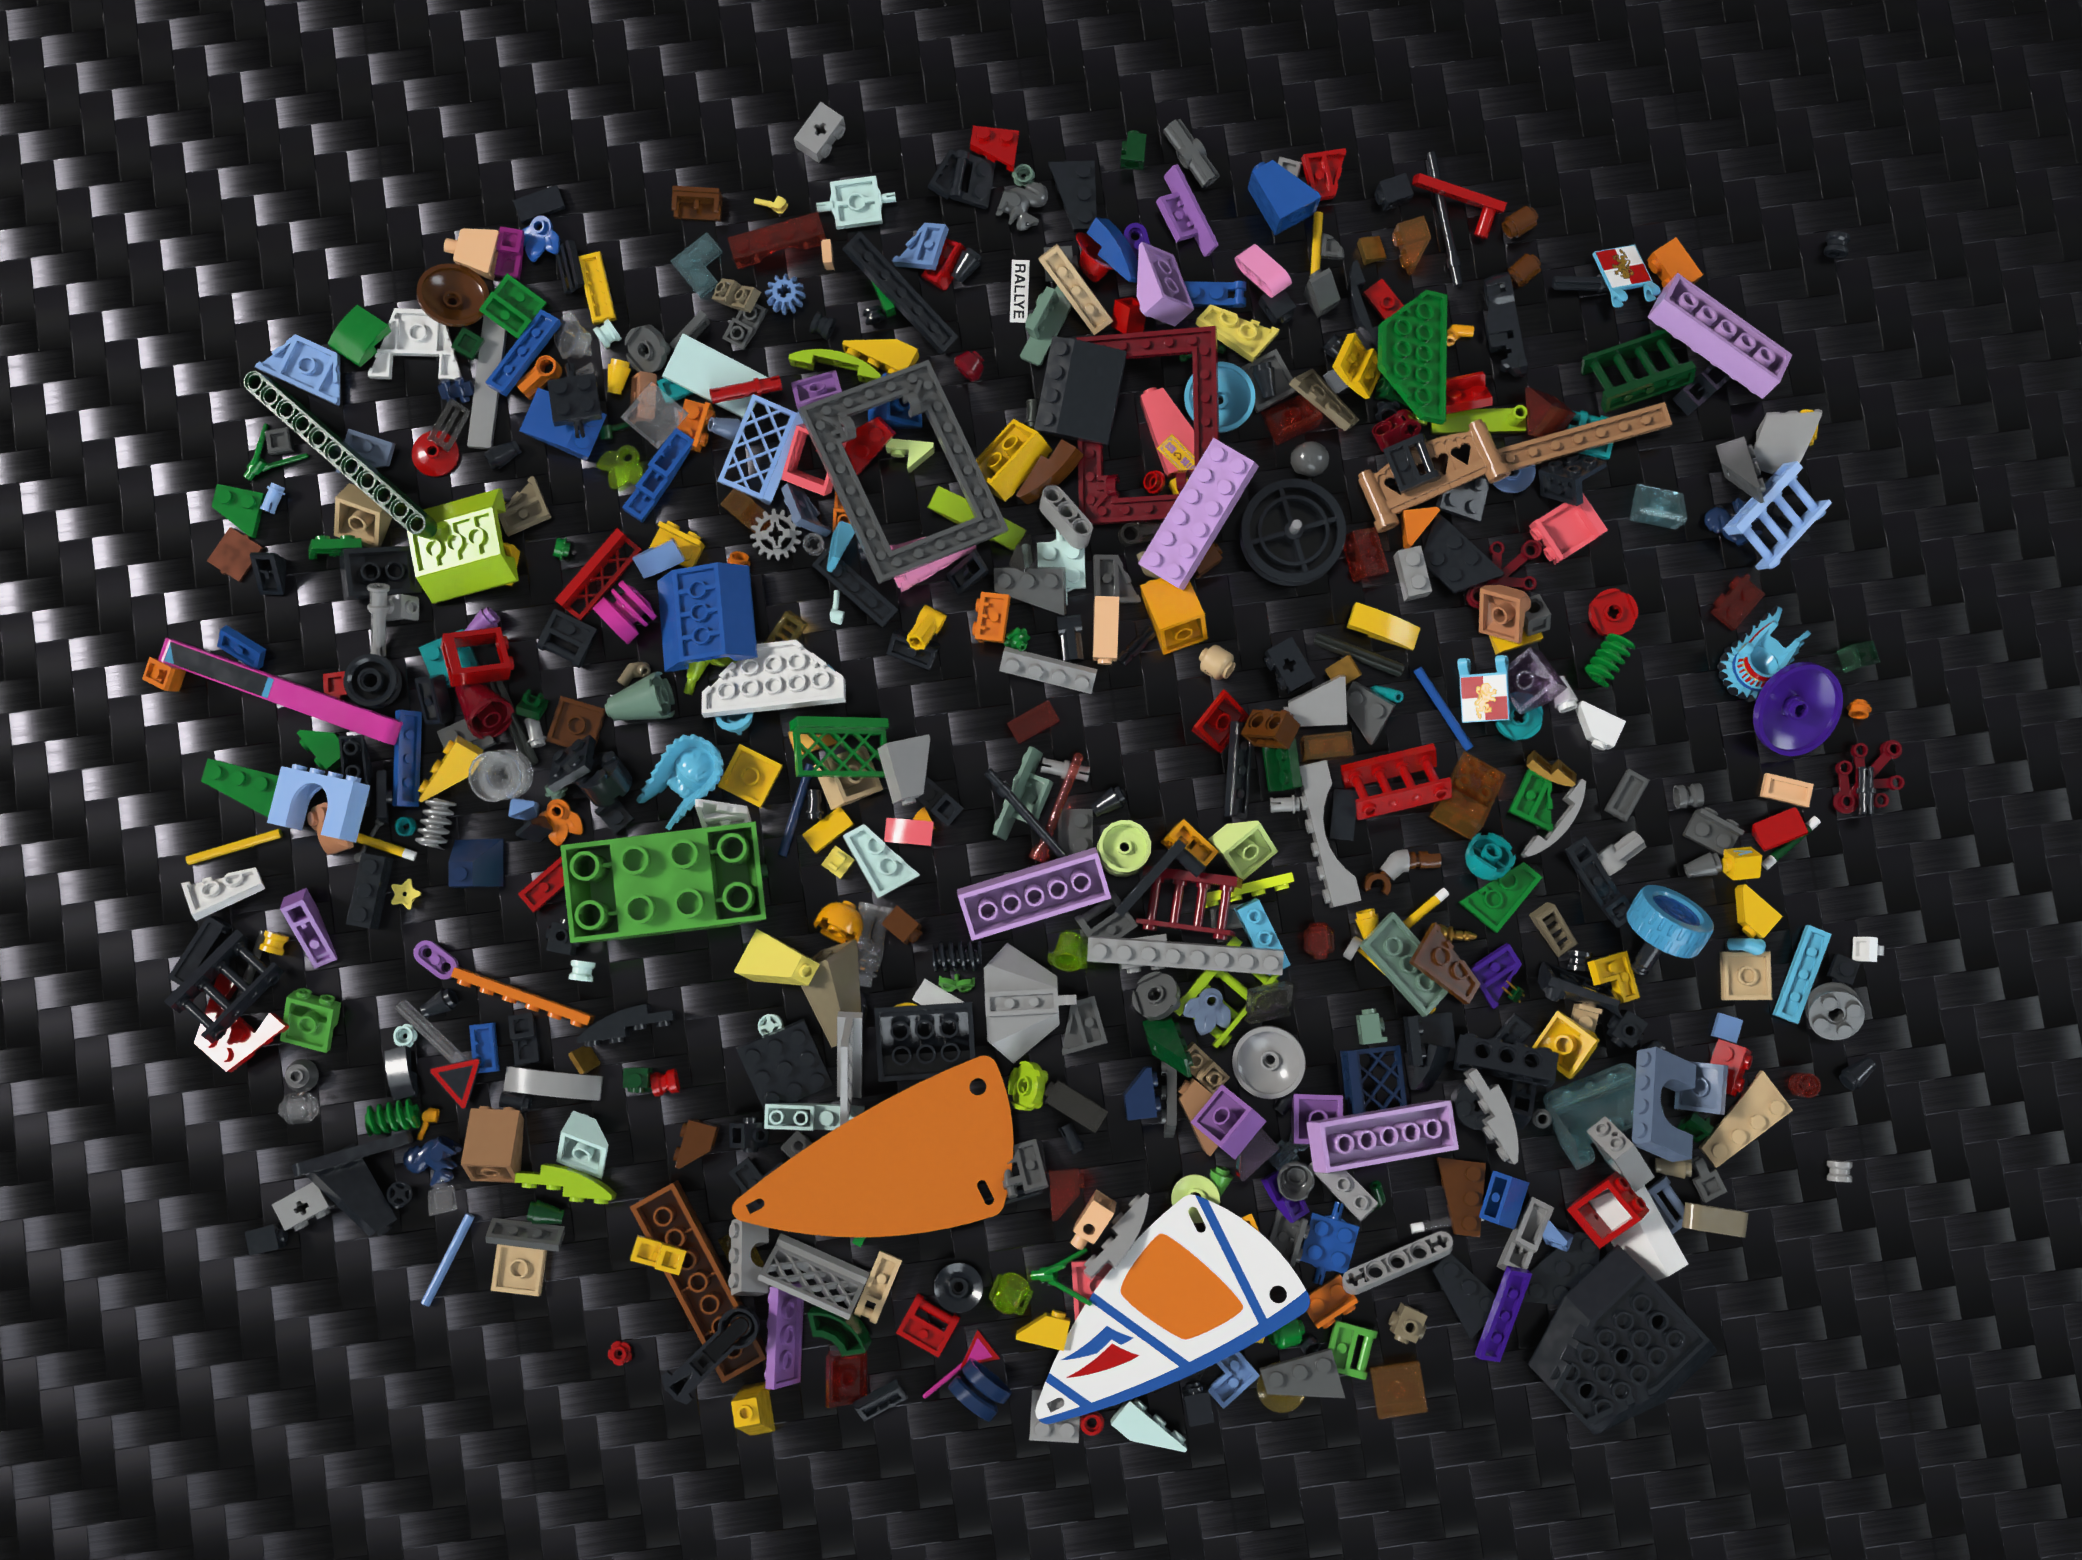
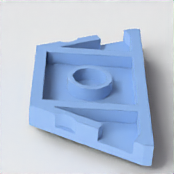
M295 334L283 346L272 351L273 355L261 363L259 361L255 365V368L332 404L340 405V355Z

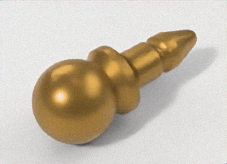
M1438 924L1441 928L1440 932L1451 943L1453 939L1464 941L1477 939V935L1469 931H1453V926L1447 928L1442 924Z

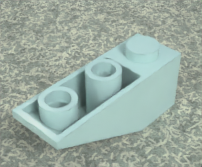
M1138 1398L1134 1401L1132 1399L1125 1401L1110 1419L1111 1425L1130 1441L1181 1452L1187 1451V1446L1184 1443L1186 1439L1176 1430L1173 1432L1169 1431L1165 1427L1167 1423L1157 1414L1151 1416L1145 1411L1148 1407Z

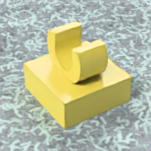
M835 845L821 865L842 879L855 859Z

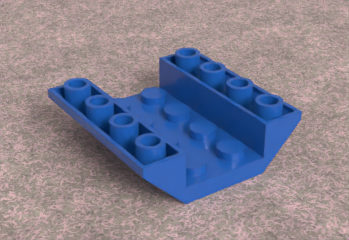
M716 562L671 570L657 581L664 670L666 673L689 669V663L730 657L734 661L758 658L750 567L748 565Z

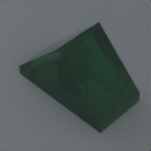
M1873 640L1853 644L1837 651L1844 673L1881 663Z

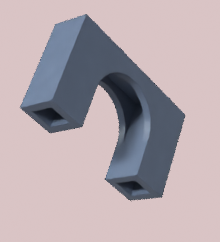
M1658 1047L1637 1051L1632 1143L1640 1149L1671 1162L1692 1159L1693 1135L1672 1126L1668 1122L1661 1107L1660 1097L1663 1086L1675 1092L1694 1089L1696 1065Z

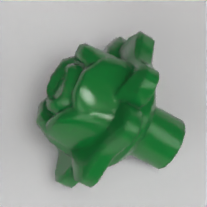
M1017 627L1006 634L1003 644L1006 647L1024 651L1027 648V641L1030 640V636L1027 634L1026 628L1020 629Z

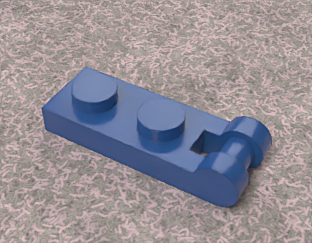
M1184 281L1193 307L1207 308L1210 304L1219 308L1246 307V298L1244 297V291H1246L1245 281ZM1228 292H1235V297L1228 298Z

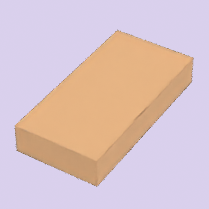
M1765 773L1760 797L1808 808L1814 784Z

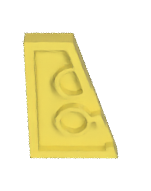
M1211 304L1197 318L1195 323L1199 327L1216 326L1217 339L1251 363L1274 340L1280 330L1275 327L1269 329L1260 326V322L1253 319L1249 322L1238 318L1236 313Z

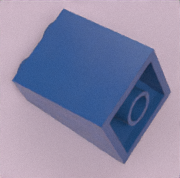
M1274 160L1268 163L1261 162L1253 168L1247 188L1274 235L1314 215L1321 199L1319 192Z

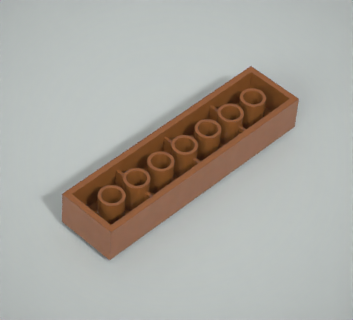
M677 1180L630 1206V1209L645 1237L686 1250L679 1275L665 1271L664 1273L703 1345L718 1330L719 1320L725 1312L732 1307L745 1305L740 1296L731 1295V1288L728 1284L729 1275ZM734 1319L719 1335H721L736 1319ZM749 1322L747 1330L734 1343H736L748 1331ZM760 1334L749 1346L742 1349H734L715 1368L722 1383L767 1359L766 1345Z

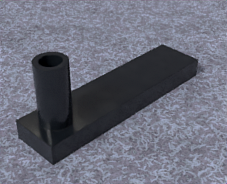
M1180 836L1119 904L1115 911L1121 917L1125 915L1174 859L1196 878L1202 873L1206 866L1185 849L1188 844L1186 839Z

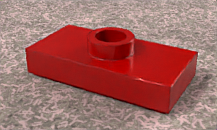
M1380 279L1363 292V296L1383 321L1404 306L1383 279Z

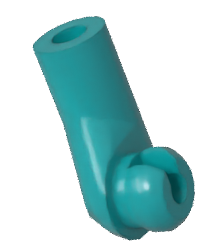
M1378 685L1370 688V690L1385 699L1400 703L1404 697L1401 691Z

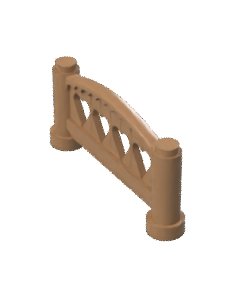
M1482 419L1468 425L1470 429L1467 432L1446 435L1425 442L1431 459H1438L1441 454L1448 456L1446 474L1444 475L1440 472L1441 478L1435 482L1424 484L1400 495L1385 485L1386 479H1394L1389 463L1377 473H1372V470L1368 469L1358 475V481L1376 520L1374 525L1378 533L1396 527L1400 523L1396 514L1403 510L1414 507L1483 475H1486L1489 483H1495L1511 474L1508 464L1503 463L1486 423ZM1463 444L1470 445L1468 465L1453 457L1451 451L1454 448L1460 449ZM1417 448L1409 449L1416 467L1419 464H1423Z

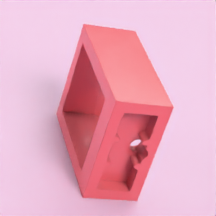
M804 423L796 425L781 480L823 496L832 493L833 485L828 474L825 480L797 470L805 440L809 433ZM847 442L842 443L844 449H845V446H846V443H847Z

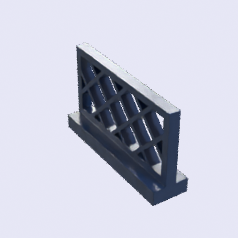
M1400 1045L1340 1051L1347 1115L1366 1112L1365 1107L1370 1101L1380 1108L1379 1110L1386 1109L1393 1098L1400 1103V1106L1407 1105ZM1386 1051H1394L1395 1061L1390 1067L1380 1060ZM1359 1054H1368L1374 1059L1367 1070L1360 1065ZM1377 1063L1387 1070L1380 1081L1370 1073ZM1390 1074L1397 1078L1398 1085L1393 1092L1383 1084ZM1367 1076L1377 1084L1370 1094L1363 1089V1082ZM1380 1087L1390 1094L1383 1105L1373 1098Z

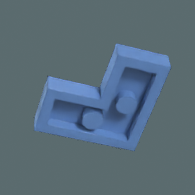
M1240 1352L1217 1363L1224 1373L1207 1387L1209 1393L1223 1409L1260 1376Z

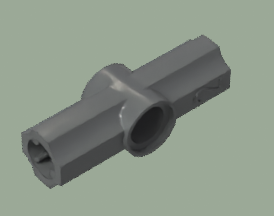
M1181 119L1169 123L1163 133L1175 148L1176 155L1182 166L1186 169L1189 168L1202 188L1213 184L1219 178V173L1207 158L1203 144L1198 138H1193Z

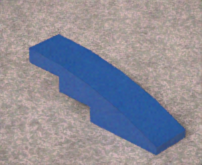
M675 427L648 463L649 468L637 482L635 491L622 508L625 512L640 522H644L682 466L693 447L694 439Z

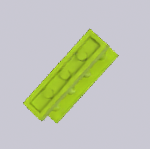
M1235 936L1228 942L1227 946H1240L1243 942ZM1204 970L1181 997L1179 1009L1173 1012L1181 1016L1185 1004L1190 999L1196 998L1204 989L1211 987L1208 983L1213 977L1222 979L1247 1001L1238 1013L1223 1000V1003L1230 1009L1232 1021L1229 1027L1223 1031L1215 1026L1209 1033L1216 1038L1211 1044L1213 1047L1218 1048L1219 1045L1224 1047L1232 1038L1230 1032L1266 990L1271 992L1279 983L1276 979L1279 975L1269 976L1267 974L1252 973L1263 983L1256 993L1253 994L1227 971ZM1209 997L1208 1000L1213 1004L1215 997Z

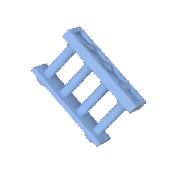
M1798 461L1782 464L1765 483L1766 492L1762 493L1764 502L1760 503L1752 497L1723 528L1728 535L1743 534L1763 558L1755 566L1757 570L1773 569L1781 562V557L1816 520L1826 514V509L1832 503L1830 500L1815 502L1798 482L1797 474L1803 469ZM1788 485L1808 508L1801 517L1796 514L1782 497V490ZM1771 502L1778 506L1793 525L1785 534L1766 512V507ZM1756 518L1761 520L1778 541L1771 550L1767 548L1751 528V523Z

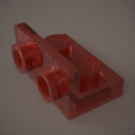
M1376 527L1355 530L1346 535L1343 551L1346 555L1353 582H1358L1368 577L1384 575L1389 572Z
M1748 573L1742 577L1736 576L1730 582L1728 587L1731 589L1726 595L1722 593L1714 601L1715 608L1710 612L1732 631L1739 626L1765 595L1764 592L1749 581L1751 576Z

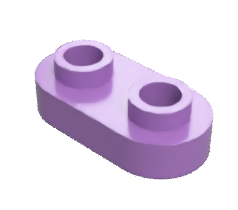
M424 940L419 942L414 948L416 961L440 979L453 978L451 974L454 967H459V963L456 958L433 941ZM428 948L432 951L430 957L425 955V951ZM446 963H449L451 966L448 972L444 970Z

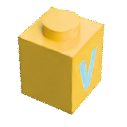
M1752 847L1724 849L1723 858L1721 859L1722 872L1732 880L1760 878L1762 855Z

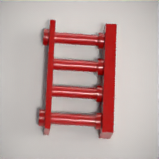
M1433 743L1340 765L1343 787L1345 789L1354 787L1359 799L1355 800L1358 820L1452 798L1451 778L1439 779L1434 767H1437L1436 748ZM1424 770L1429 782L1416 785L1410 773ZM1401 776L1406 788L1392 791L1387 779ZM1378 781L1383 793L1369 796L1364 784Z

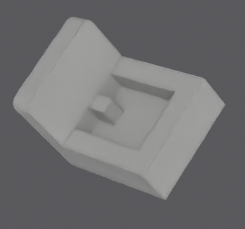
M404 594L387 596V604L390 606V610L386 613V621L402 619L419 620L418 597Z

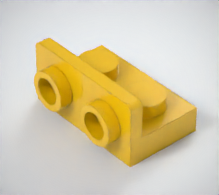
M659 521V530L649 548H655L674 538L685 557V561L678 565L684 568L695 566L705 548L704 544L700 541L701 537L690 531L687 534L679 531L680 527L670 521H667L666 524Z

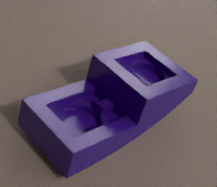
M1277 1169L1261 1181L1279 1211L1290 1223H1294L1310 1211L1305 1200L1294 1202L1286 1199L1279 1192L1277 1176L1280 1169Z

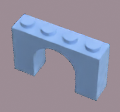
M292 764V768L281 766L267 823L302 830L310 800L316 792L323 788L327 795L328 806L321 835L356 843L370 785L362 784V778L346 775V779H342L343 774L328 771L326 776L324 775L325 771L310 768V771L307 772V767Z

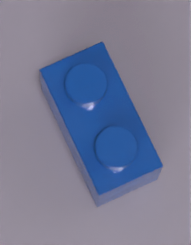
M1493 1170L1479 1218L1515 1230L1529 1182Z

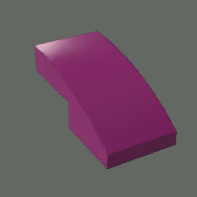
M500 226L496 246L498 257L494 275L497 278H504L508 273L514 279L520 281L524 250V230Z

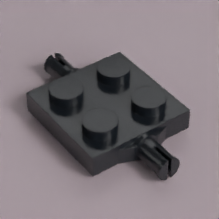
M567 363L565 364L567 377L547 380L553 423L555 427L563 425L574 426L575 437L580 438L581 434V437L584 438L583 424L602 419L597 379L595 373L576 375L575 364L570 363L569 367Z

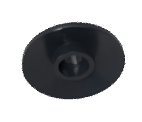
M949 1264L936 1277L934 1283L935 1297L939 1304L950 1312L963 1313L969 1311L981 1299L983 1293L981 1276L976 1269L968 1264ZM961 1282L964 1288L961 1291H957L954 1288L955 1283Z

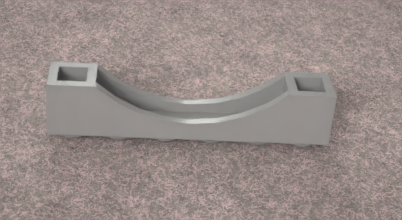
M1327 760L1299 766L1302 787H1300L1302 796L1299 797L1302 810H1306L1308 819L1305 820L1308 834L1312 833L1314 843H1311V850L1313 856L1318 857L1320 866H1317L1316 869L1319 880L1324 881L1325 889L1322 890L1325 904L1329 903L1330 908L1361 901L1356 877L1337 860L1325 835L1323 822L1324 805L1332 785Z

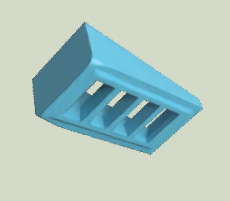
M840 521L832 534L827 563V571L829 572L835 569L855 534L852 525Z

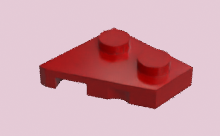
M1346 148L1303 154L1301 157L1307 185L1319 192L1321 195L1320 201L1333 199L1336 196Z

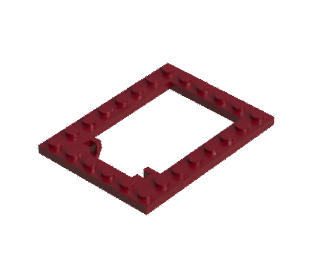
M1207 326L1077 337V340L1127 351L1126 359L1192 354L1194 459L1196 468L1212 439L1215 438L1219 441L1217 327ZM1078 441V450L1084 455L1078 463L1079 509L1092 525L1164 521L1194 469L1178 470L1176 485L1179 494L1120 498V492L1116 488V484L1120 483V477L1118 475L1103 476V444Z

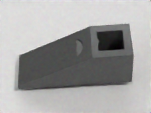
M1741 437L1716 445L1725 478L1758 502L1763 503L1762 493L1766 492L1763 478H1757L1758 475H1761L1758 462H1752V459L1756 458L1752 444L1747 445L1745 437Z

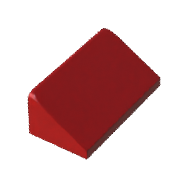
M946 238L936 270L925 269L921 275L922 279L946 291L954 279L951 277V274L960 254L966 248L961 243Z
M1796 807L1752 825V836L1764 852L1808 834L1805 823Z

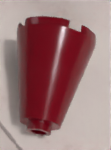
M483 683L455 687L466 724L473 736L484 739L483 736L490 735L493 738L503 733L512 722L511 715L512 712L514 713V709L505 698Z

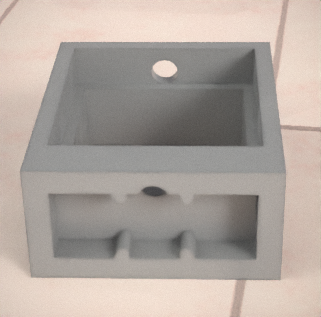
M1606 1116L1586 1131L1607 1164L1624 1177L1635 1192L1654 1178L1635 1145Z

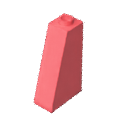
M1149 388L1140 396L1139 402L1166 478L1170 479L1176 477L1178 469L1157 447L1172 434L1194 455V429L1164 388Z

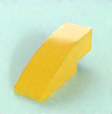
M1357 602L1353 605L1347 628L1368 634V637L1412 651L1415 648L1420 627Z

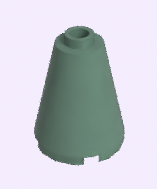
M662 672L651 673L609 697L605 704L606 714L615 721L667 719L673 717L675 710L671 711V705L675 704V699L667 678L662 679L660 677L663 674Z

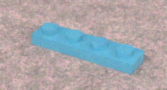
M1805 925L1772 1015L1794 1024L1799 1023L1832 934L1811 925Z

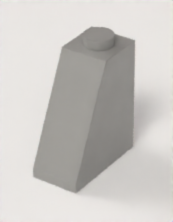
M1345 674L1338 675L1288 700V707H1283L1284 710L1291 712L1294 715L1293 718L1301 724L1300 726L1347 725Z
M929 734L889 742L878 748L893 804L902 802V806L913 804L916 802L917 797L924 794L930 746Z

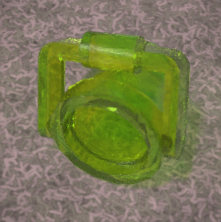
M1075 932L1061 933L1053 953H1048V963L1067 972L1087 968V956L1082 954V937Z
M1008 1272L1003 1276L998 1274L989 1294V1299L993 1302L994 1307L1004 1314L1015 1313L1023 1315L1034 1292L1030 1290L1029 1283L1023 1277ZM1025 1300L1023 1307H1019L1020 1303Z

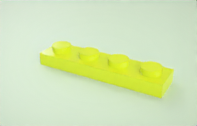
M1290 872L1242 884V889L1234 888V892H1231L1230 902L1242 900V895L1251 893L1252 897L1266 894L1265 889L1274 887L1275 891L1289 888L1288 883L1294 882L1293 874ZM1221 890L1207 892L1205 908L1219 905L1218 900L1221 899Z

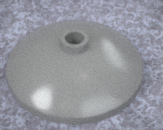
M1261 1026L1250 1030L1239 1040L1233 1052L1232 1066L1236 1079L1246 1091L1260 1098L1276 1099L1288 1095L1299 1085L1305 1072L1306 1060L1301 1044L1291 1033L1275 1026ZM1272 1055L1275 1058V1062H1268L1266 1057Z

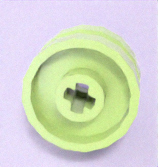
M1120 820L1111 823L1103 830L1097 843V852L1102 868L1107 873L1116 877H1128L1139 872L1151 854V840L1148 832L1140 824L1130 820ZM1122 845L1127 846L1126 850L1128 851L1124 852L1120 849V847Z

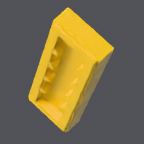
M601 252L578 256L592 323L598 325L604 323L607 319L609 321L617 320Z

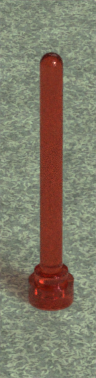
M1076 753L1072 759L1045 827L1051 836H1053L1083 760L1081 753ZM1041 839L1039 845L1036 844L1035 848H1032L1029 857L1045 863L1049 859L1050 854L1048 852L1050 849Z

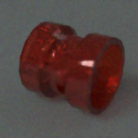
M1795 1073L1788 1082L1791 1093L1799 1097L1812 1098L1821 1089L1818 1077L1810 1073Z

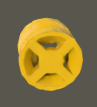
M265 930V940L260 944L259 949L283 956L285 952L283 947L288 942L289 936Z

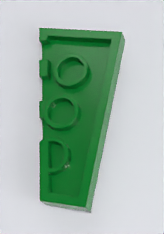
M208 758L201 782L268 817L279 776Z

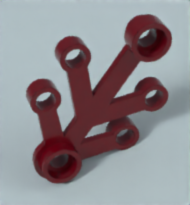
M1536 540L1525 542L1521 547V553L1502 569L1505 576L1501 579L1490 580L1485 585H1503L1522 588L1526 592L1532 591L1537 584L1534 577L1514 578L1508 576L1526 560H1534L1541 554L1542 547L1540 543ZM1495 541L1490 545L1489 553L1492 555V562L1501 569L1502 553L1505 547L1502 542ZM1494 545H1498L1501 550L1499 553L1494 552ZM1528 547L1534 550L1533 555H1529L1526 552ZM1526 580L1532 582L1531 588L1525 586ZM1484 583L1477 587H1471L1466 593V600L1473 608L1479 609L1480 601L1474 599V594H1480V588L1485 586Z
M1889 740L1882 743L1880 746L1881 755L1870 766L1874 767V777L1889 760L1896 759L1902 754V746L1898 741ZM1863 743L1855 744L1851 748V754L1854 756L1856 781L1851 788L1848 774L1852 772V764L1844 760L1838 762L1835 766V770L1838 773L1839 792L1833 798V805L1842 814L1852 813L1859 806V797L1856 794V789L1858 788V767L1865 766L1864 756L1868 753V747ZM1891 745L1896 748L1895 754L1890 751ZM1858 746L1863 750L1861 755L1856 751ZM1842 764L1847 766L1846 772L1841 770ZM1899 775L1887 779H1874V788L1876 789L1889 788L1891 790H1899L1905 784L1904 779ZM1894 779L1898 780V787H1895L1893 785ZM1885 793L1874 795L1875 807L1881 808L1888 805L1889 797ZM1878 796L1883 798L1882 804L1877 802ZM1845 797L1850 801L1848 806L1843 802Z

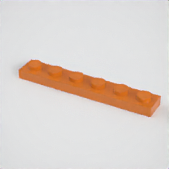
M454 967L451 977L458 979L457 983L470 988L472 984L479 986V991L492 996L494 992L503 995L502 1000L514 1004L518 1000L526 1003L525 1008L538 1012L539 1009L548 1011L547 1016L561 1020L562 1017L571 1020V1025L584 1028L585 1025H592L595 1016L460 967Z

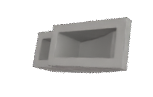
M1533 1196L1530 1197L1517 1221L1515 1230L1513 1229L1496 1267L1504 1271L1507 1266L1528 1269L1533 1254L1538 1251L1554 1207Z

